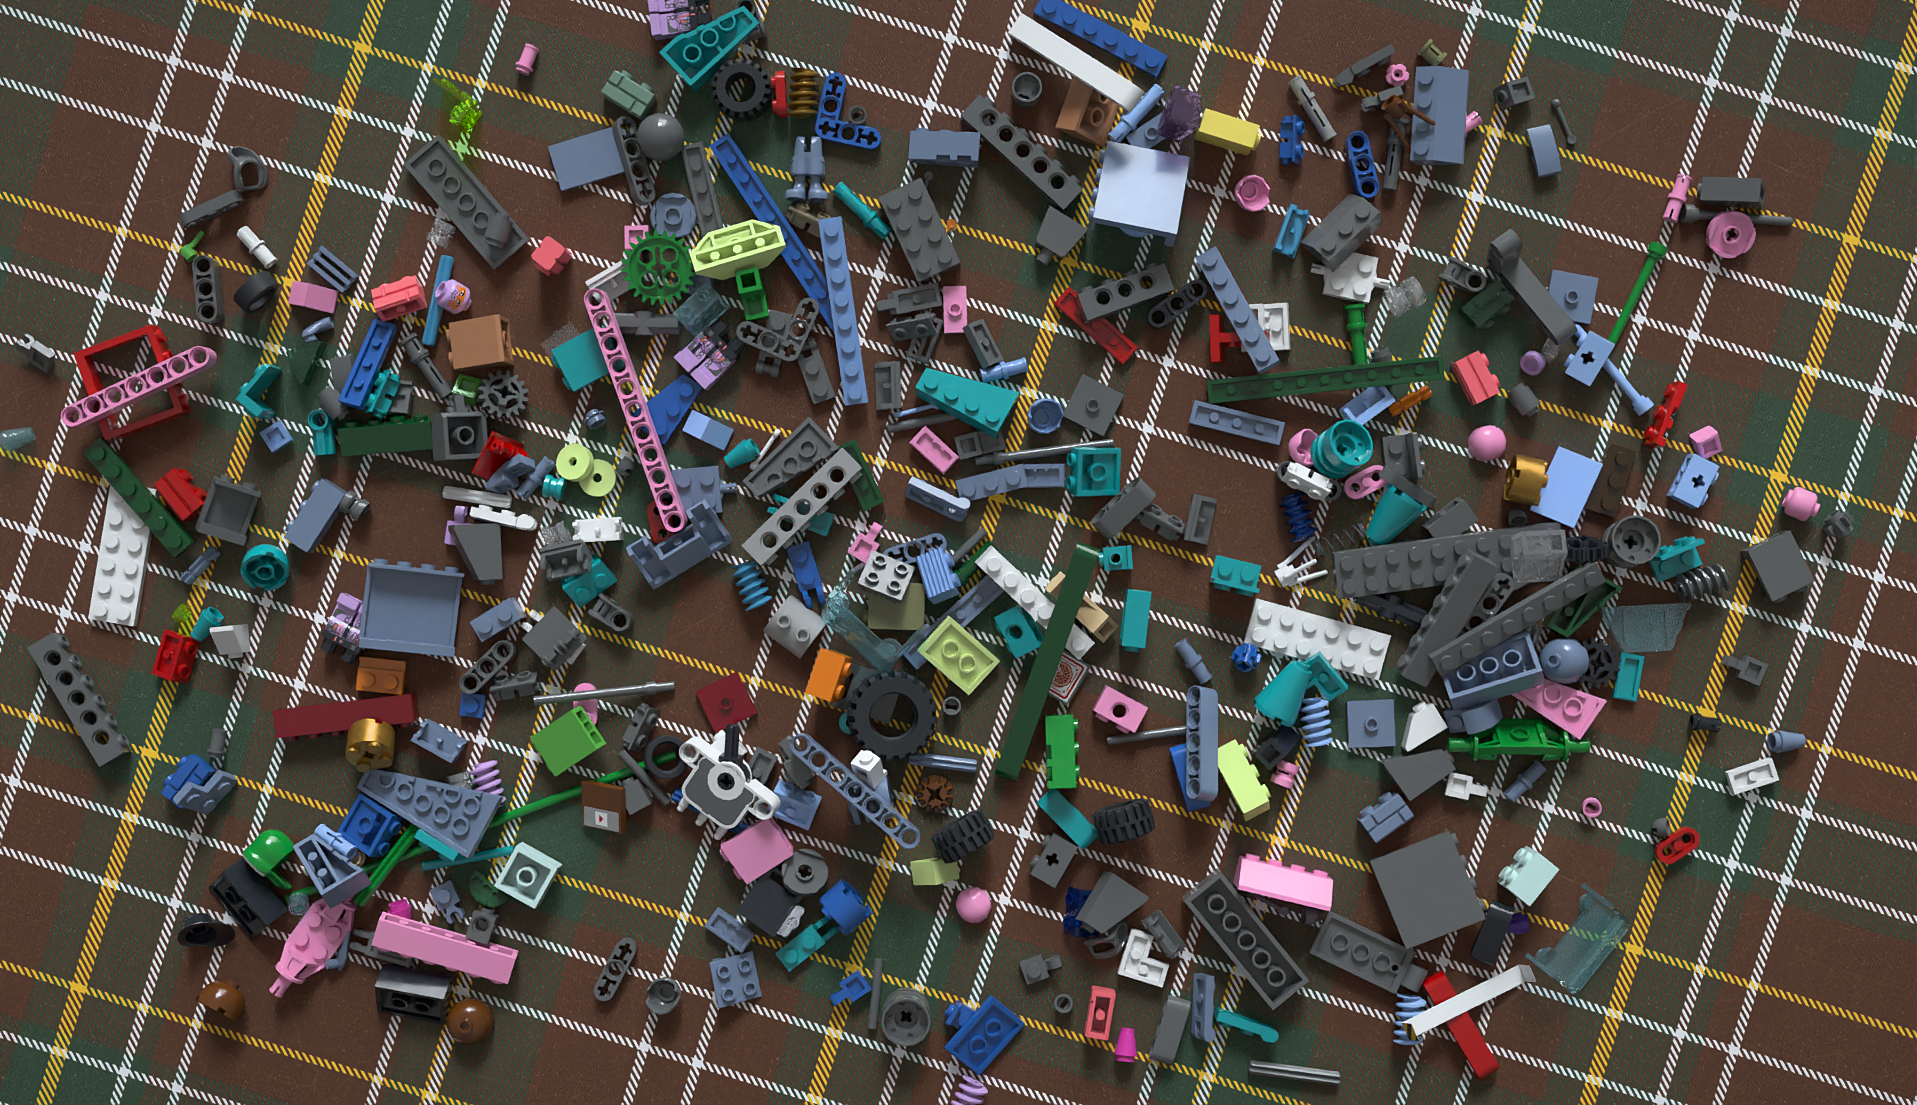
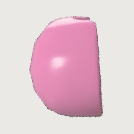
M1257 175L1244 176L1236 184L1235 200L1243 209L1251 212L1261 211L1270 202L1268 199L1270 188L1264 179Z
M1489 425L1476 428L1468 438V449L1476 459L1491 461L1500 457L1506 450V437L1503 431L1495 426Z
M1301 430L1290 439L1288 444V450L1294 462L1304 467L1314 465L1311 460L1310 448L1313 440L1318 435L1312 430Z
M978 887L966 888L960 892L956 900L958 914L964 921L969 923L982 922L988 917L992 908L989 896Z

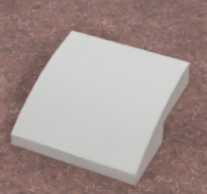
M1288 303L1250 304L1249 306L1262 330L1270 332V344L1274 351L1291 350ZM1241 343V352H1247L1245 346Z

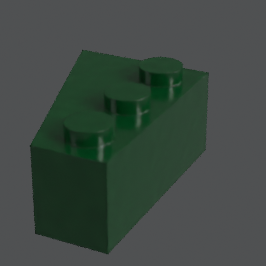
M1575 565L1572 571L1578 569L1583 565ZM1605 578L1606 582L1545 616L1541 626L1560 637L1568 638L1594 612L1603 607L1613 595L1623 588Z

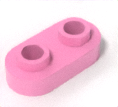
M1374 465L1347 478L1343 484L1345 495L1351 499H1359L1385 486L1387 481L1380 476L1378 481L1372 480V474L1377 473L1379 475L1384 467ZM1353 483H1356L1359 487L1356 492L1351 490Z
M582 683L575 688L574 692L596 690V687L590 683ZM598 699L573 701V707L576 708L582 705L593 724L596 725L598 722Z

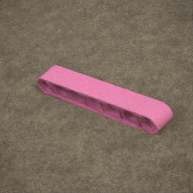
M202 346L193 347L65 407L61 412V419L67 426L86 427L210 369L217 361L216 353L210 348ZM205 352L206 360L200 363L199 355ZM184 362L185 370L182 373H180L178 371V365L179 363ZM162 371L164 374V379L161 383H159L157 381V375L159 372ZM141 381L143 389L138 393L136 385ZM120 391L122 397L117 403L115 401V394ZM99 401L100 410L96 413L94 411V404ZM77 411L79 419L77 422H74L73 414Z

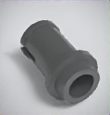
M213 728L210 747L206 751L209 757L222 758L223 754L226 753L224 746L228 731Z

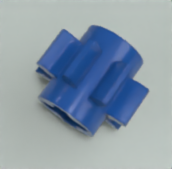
M1244 643L1241 646H1236L1235 651L1232 653L1231 661L1236 662L1235 667L1239 671L1249 672L1252 669L1256 670L1262 655L1256 654L1257 648L1254 645Z

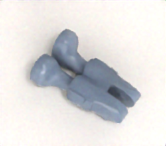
M797 136L790 174L796 177L793 189L785 192V200L806 202L805 180L806 176H810L808 201L811 203L828 201V192L822 190L820 178L825 175V160L822 155L821 138L812 137L811 152H806V138Z

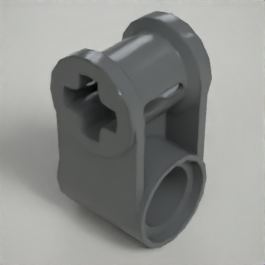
M738 0L735 6L736 9L745 4H751L753 6L751 14L760 23L744 41L747 45L750 41L762 37L767 39L766 29L755 1Z
M1451 256L1448 258L1449 263L1443 274L1438 276L1442 282L1456 287L1467 294L1478 293L1486 284V277L1482 272ZM1470 277L1478 279V288H1472L1468 284Z
M603 593L599 594V600L593 609L588 611L591 616L616 631H627L634 624L633 615ZM621 614L627 619L624 627H620L617 624V618Z

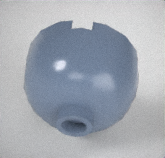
M1561 637L1553 639L1544 645L1540 652L1539 663L1542 672L1548 679L1556 683L1570 684L1580 680L1579 678L1583 673H1586L1589 657L1585 647L1581 646L1576 639Z

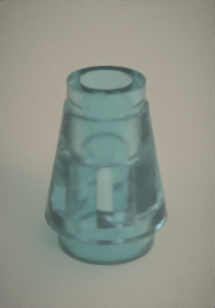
M32 427L2 430V433H0V447L3 452H12L36 440Z

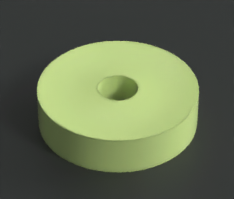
M576 443L565 446L558 454L556 460L558 473L563 478L573 482L585 479L591 473L594 465L591 451Z
M595 459L591 473L585 479L579 481L587 494L597 497L605 496L615 488L617 473L614 467L607 461ZM596 474H600L602 476V480L600 482H596L594 480V476Z

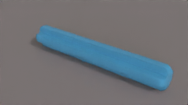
M442 255L440 257L422 343L425 345L435 346L443 308L437 304L435 292L441 282L450 280L454 258L451 256Z

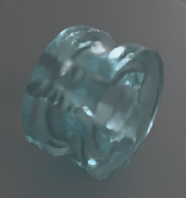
M304 893L292 894L287 899L288 911L293 915L305 914L310 909L309 897Z

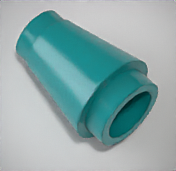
M751 438L748 440L744 439L724 457V460L729 468L732 469L755 460L760 451Z
M213 607L202 610L191 632V636L197 641H203L204 638L210 635V628L222 625L224 618L222 613Z

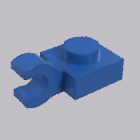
M857 969L839 982L842 989L833 993L830 996V1000L834 1006L849 997L851 1002H854L870 991L871 987L860 970Z

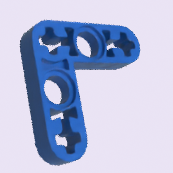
M837 72L829 74L825 80L815 125L817 136L829 142L865 150H876L881 145V135L876 129L839 121L847 83L842 74ZM835 78H838L842 86H838L836 89V95H840V98L827 95V92L830 94L833 92V86L830 82H834ZM830 100L835 101L838 105L837 110L832 113L824 109L825 103ZM825 123H828L830 129L836 130V125H839L838 138H834L835 132L828 131L826 135H823L822 130L819 128L824 127ZM851 128L855 131V136L852 140L842 138L844 129ZM859 130L863 131L862 136L869 137L870 133L874 134L877 142H872V145H868L866 139L860 138L861 143H856L859 138Z

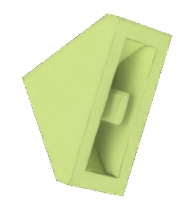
M938 857L910 862L914 885H938L959 879L957 861L945 864L942 858Z

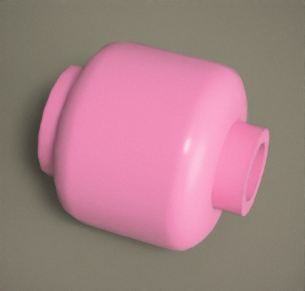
M1796 487L1794 490L1789 489L1782 502V506L1785 507V514L1801 521H1806L1810 516L1815 517L1820 504L1816 503L1817 495L1801 487Z

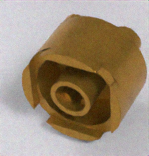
M1516 454L1512 456L1505 475L1508 479L1507 485H1503V499L1538 506L1541 500V488H1546L1548 483V474H1545L1547 461Z
M362 719L354 722L351 725V729L348 730L345 751L346 759L356 766L358 771L364 773L373 769L391 766L396 734L394 728L384 721L383 724L375 723V719Z

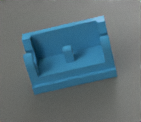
M1294 204L1289 205L1272 249L1273 252L1295 258L1310 216V211L1300 210Z

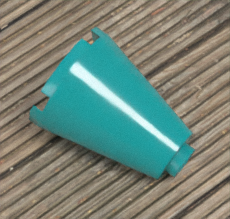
M1387 482L1366 530V535L1369 536L1367 541L1374 546L1387 545L1424 513L1427 506L1419 501L1415 502L1416 499Z
M1300 659L1297 662L1291 661L1253 700L1254 706L1270 719H1282L1280 724L1292 727L1296 722L1312 674L1309 670L1310 665Z

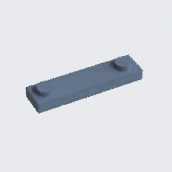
M1197 400L1193 402L1188 422L1278 446L1280 445L1285 422Z

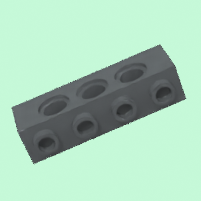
M1157 263L1149 264L1144 267V271L1136 273L1135 270L1122 275V279L1116 281L1114 278L1107 279L1101 282V286L1094 289L1092 286L1080 289V294L1076 296L1075 301L1084 324L1171 294L1174 291V287L1165 263L1161 265ZM1140 280H1148L1151 284V288H1142L1140 285ZM1118 288H1127L1129 291V296H1121L1118 292ZM1104 295L1108 303L1105 305L1099 304L1096 296Z

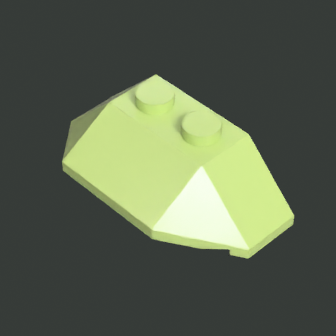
M749 220L707 233L695 249H692L690 256L697 275L724 280L734 277L735 271L758 267V269L767 267L786 248L780 226H772L765 222Z

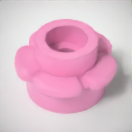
M1391 65L1387 69L1386 80L1394 87L1403 86L1404 82L1408 81L1409 73L1404 65Z

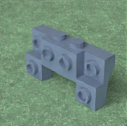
M706 499L686 510L692 524L654 547L650 540L644 536L626 547L630 558L654 590L733 541L729 532Z

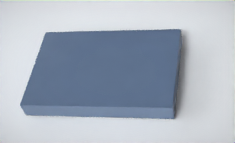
M612 127L548 146L562 192L625 173Z

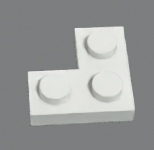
M1131 928L1117 972L1120 975L1163 987L1169 964L1148 957L1154 938L1153 934Z

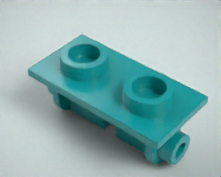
M390 369L378 373L374 382L376 387L372 394L369 393L364 405L366 406L364 413L374 411L373 416L379 419L386 416L392 400L385 398V395L395 396L401 384V381H399L401 377L392 373L389 376Z

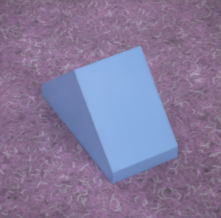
M692 410L682 431L725 451L734 429Z

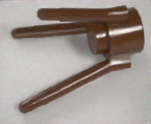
M1395 94L1387 98L1382 105V109L1386 112L1383 117L1390 123L1408 153H1411V147L1393 118L1400 119L1406 114L1413 119L1414 114L1432 126L1436 124L1435 121L1408 105L1404 100H1400Z

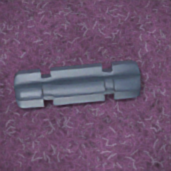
M209 546L204 551L205 554H201L189 567V570H186L181 575V579L186 584L191 585L197 579L196 576H200L212 564V560H216L220 555L217 548Z

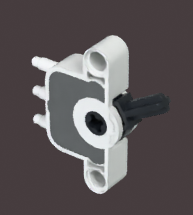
M737 724L726 725L725 749L723 753L700 737L690 738L679 749L680 758L692 767L693 770L682 786L683 798L679 802L677 810L683 812L691 804L700 811L695 821L696 825L701 826L707 818L719 825L714 834L716 840H720L728 829L735 827L746 817L749 811L757 818L767 820L781 806V801L776 794L756 779L752 780V772L749 765L743 760V755L738 754L740 727ZM690 746L694 747L696 754L690 750ZM764 803H767L771 810L766 809Z

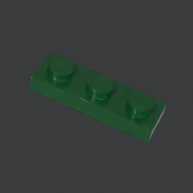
M853 439L838 446L840 449L844 448L863 468L860 471L862 476L854 484H851L863 511L865 512L884 503L885 500L856 440Z

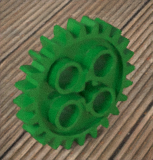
M657 229L654 230V236H650L646 231V239L636 236L638 244L630 242L629 244L633 248L632 251L624 250V253L629 256L628 259H621V262L627 264V267L621 269V272L628 273V276L623 281L631 282L627 289H636L634 297L642 294V302H645L648 297L651 298V305H654L656 299H659L661 306L664 305V299H668L671 304L673 303V296L682 299L679 292L682 290L688 293L689 291L685 287L686 284H694L689 280V277L697 275L691 271V268L694 266L693 263H690V254H687V251L691 248L690 245L683 248L681 245L684 239L682 238L678 242L675 241L676 233H673L670 238L667 237V230H664L662 236H659ZM656 247L660 248L661 264L666 266V269L662 270V289L658 287L657 271L652 269V266L656 265ZM668 248L674 249L677 254L676 259L672 262H667L663 258V252ZM649 250L652 252L653 259L650 263L645 264L641 262L640 253L642 251ZM668 272H675L678 275L677 284L668 285L666 283L665 276ZM647 273L655 277V283L651 287H646L642 284V277Z

